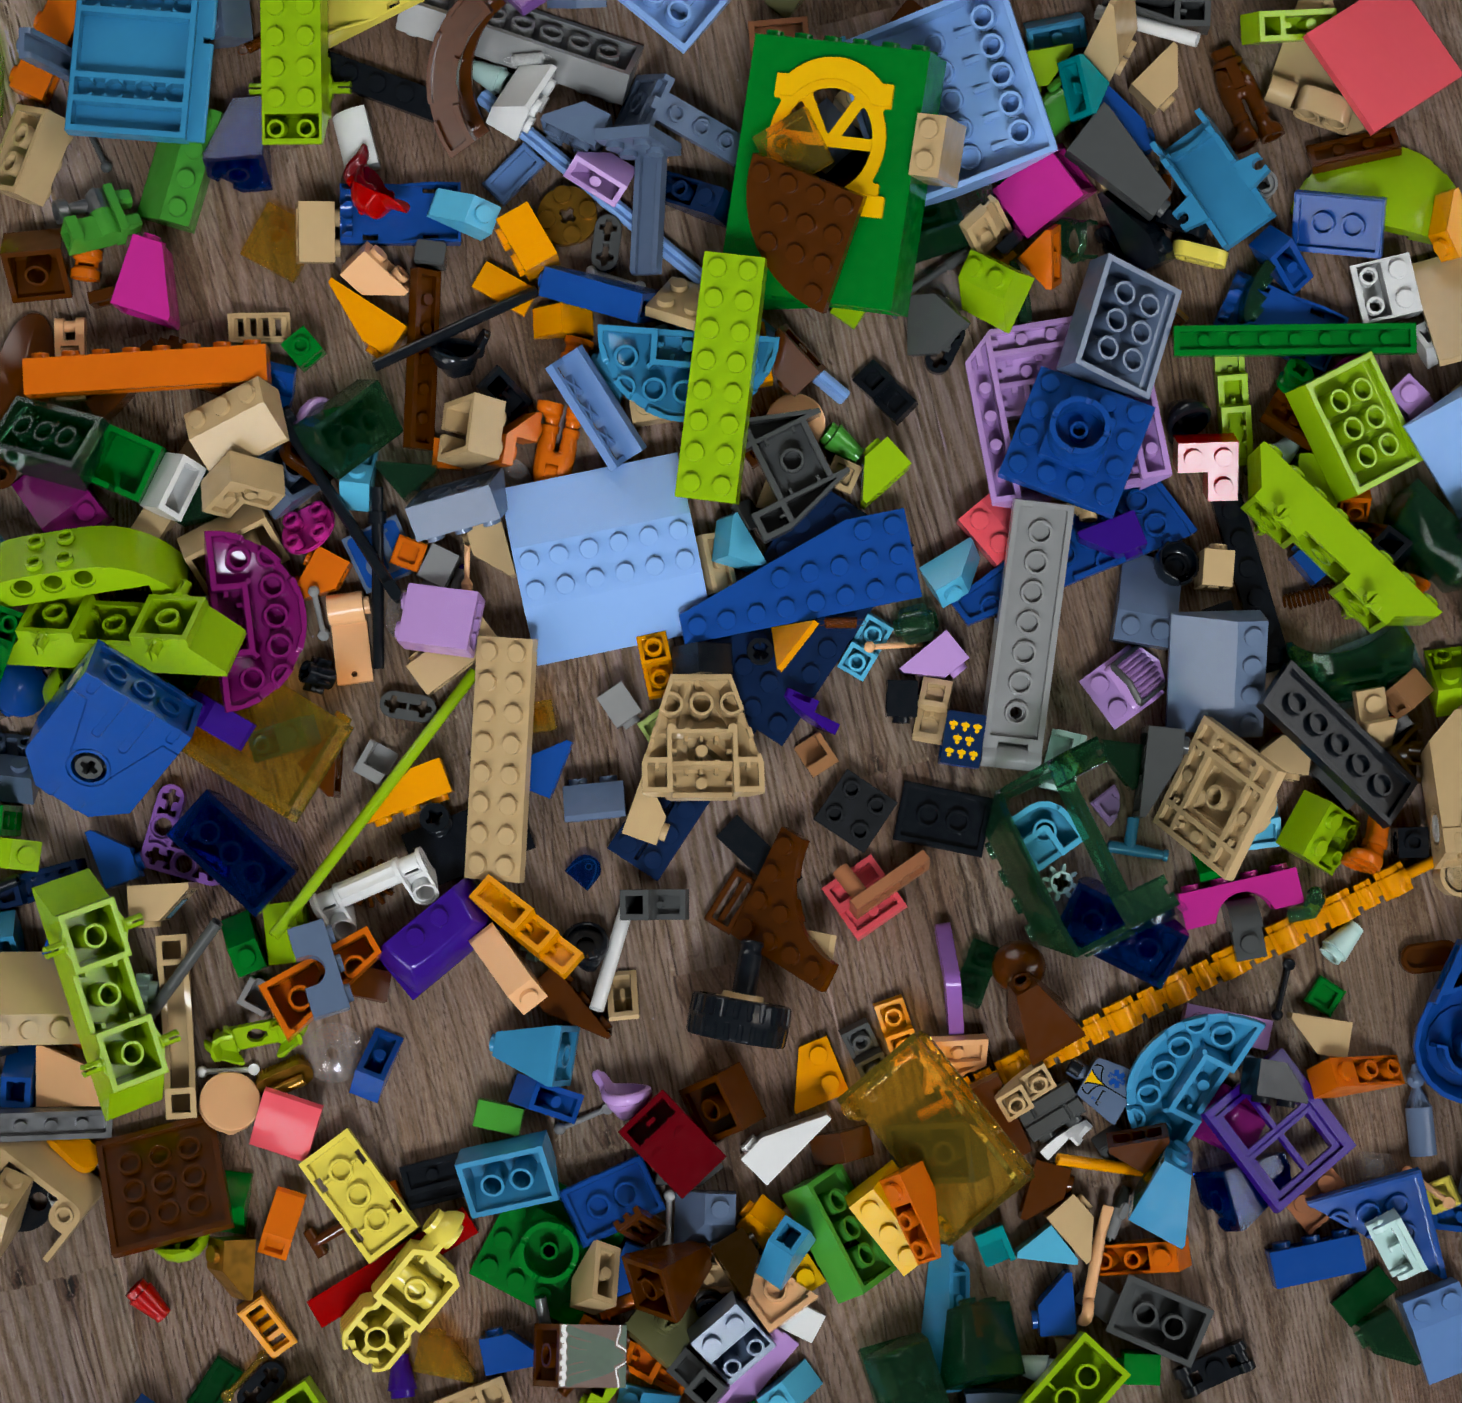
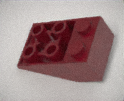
M663 1089L618 1131L630 1146L682 1199L727 1157Z

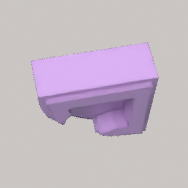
M1114 784L1090 802V805L1108 827L1114 823L1120 809V795Z

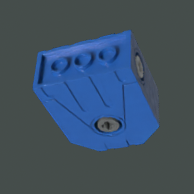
M98 639L37 717L25 747L35 785L45 793L53 795L69 805L73 810L79 811L87 817L129 814L192 739L203 704L190 698L183 691L163 681L159 676L143 666H139L124 654L112 649L108 644Z

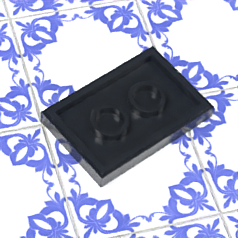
M904 780L892 840L982 858L994 798Z

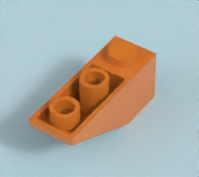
M1397 1055L1332 1057L1306 1070L1314 1099L1338 1098L1405 1084Z
M919 1161L898 1169L879 1182L917 1264L921 1265L941 1258L935 1187L923 1161Z
M1186 1235L1183 1249L1160 1237L1114 1242L1111 1244L1106 1243L1099 1276L1180 1272L1192 1266L1188 1235Z

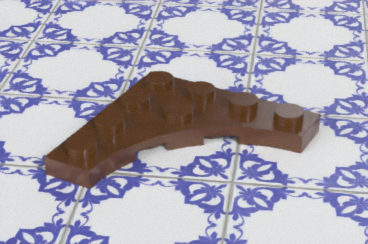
M781 827L731 935L740 941L748 939L763 942L762 955L816 990L826 992L839 964L827 956L816 941L810 938L804 926L806 920L801 900L797 899V879L801 878L802 865L810 841L788 827Z

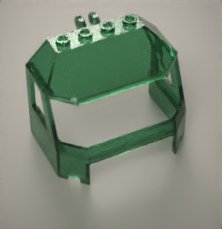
M1098 736L1057 755L1013 782L996 790L985 834L989 841L985 843L987 852L992 860L997 858L1002 868L998 871V874L1004 886L1012 889L1015 897L1011 898V901L1019 915L1024 913L1028 922L1024 927L1031 942L1037 941L1038 945L1081 960H1085L1188 910L1186 904L1176 897L1174 891L1167 894L1164 885L1168 884V881L1164 874L1129 891L1074 779L1108 762L1104 753L1110 750ZM1051 779L1055 783L1114 906L1125 923L1124 926L1083 948L1077 947L1065 927L1008 808L1011 805L1009 800Z

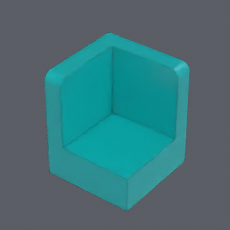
M1000 1222L972 1233L986 1267L993 1266L1007 1259H1010V1261L1016 1259L1003 1225Z

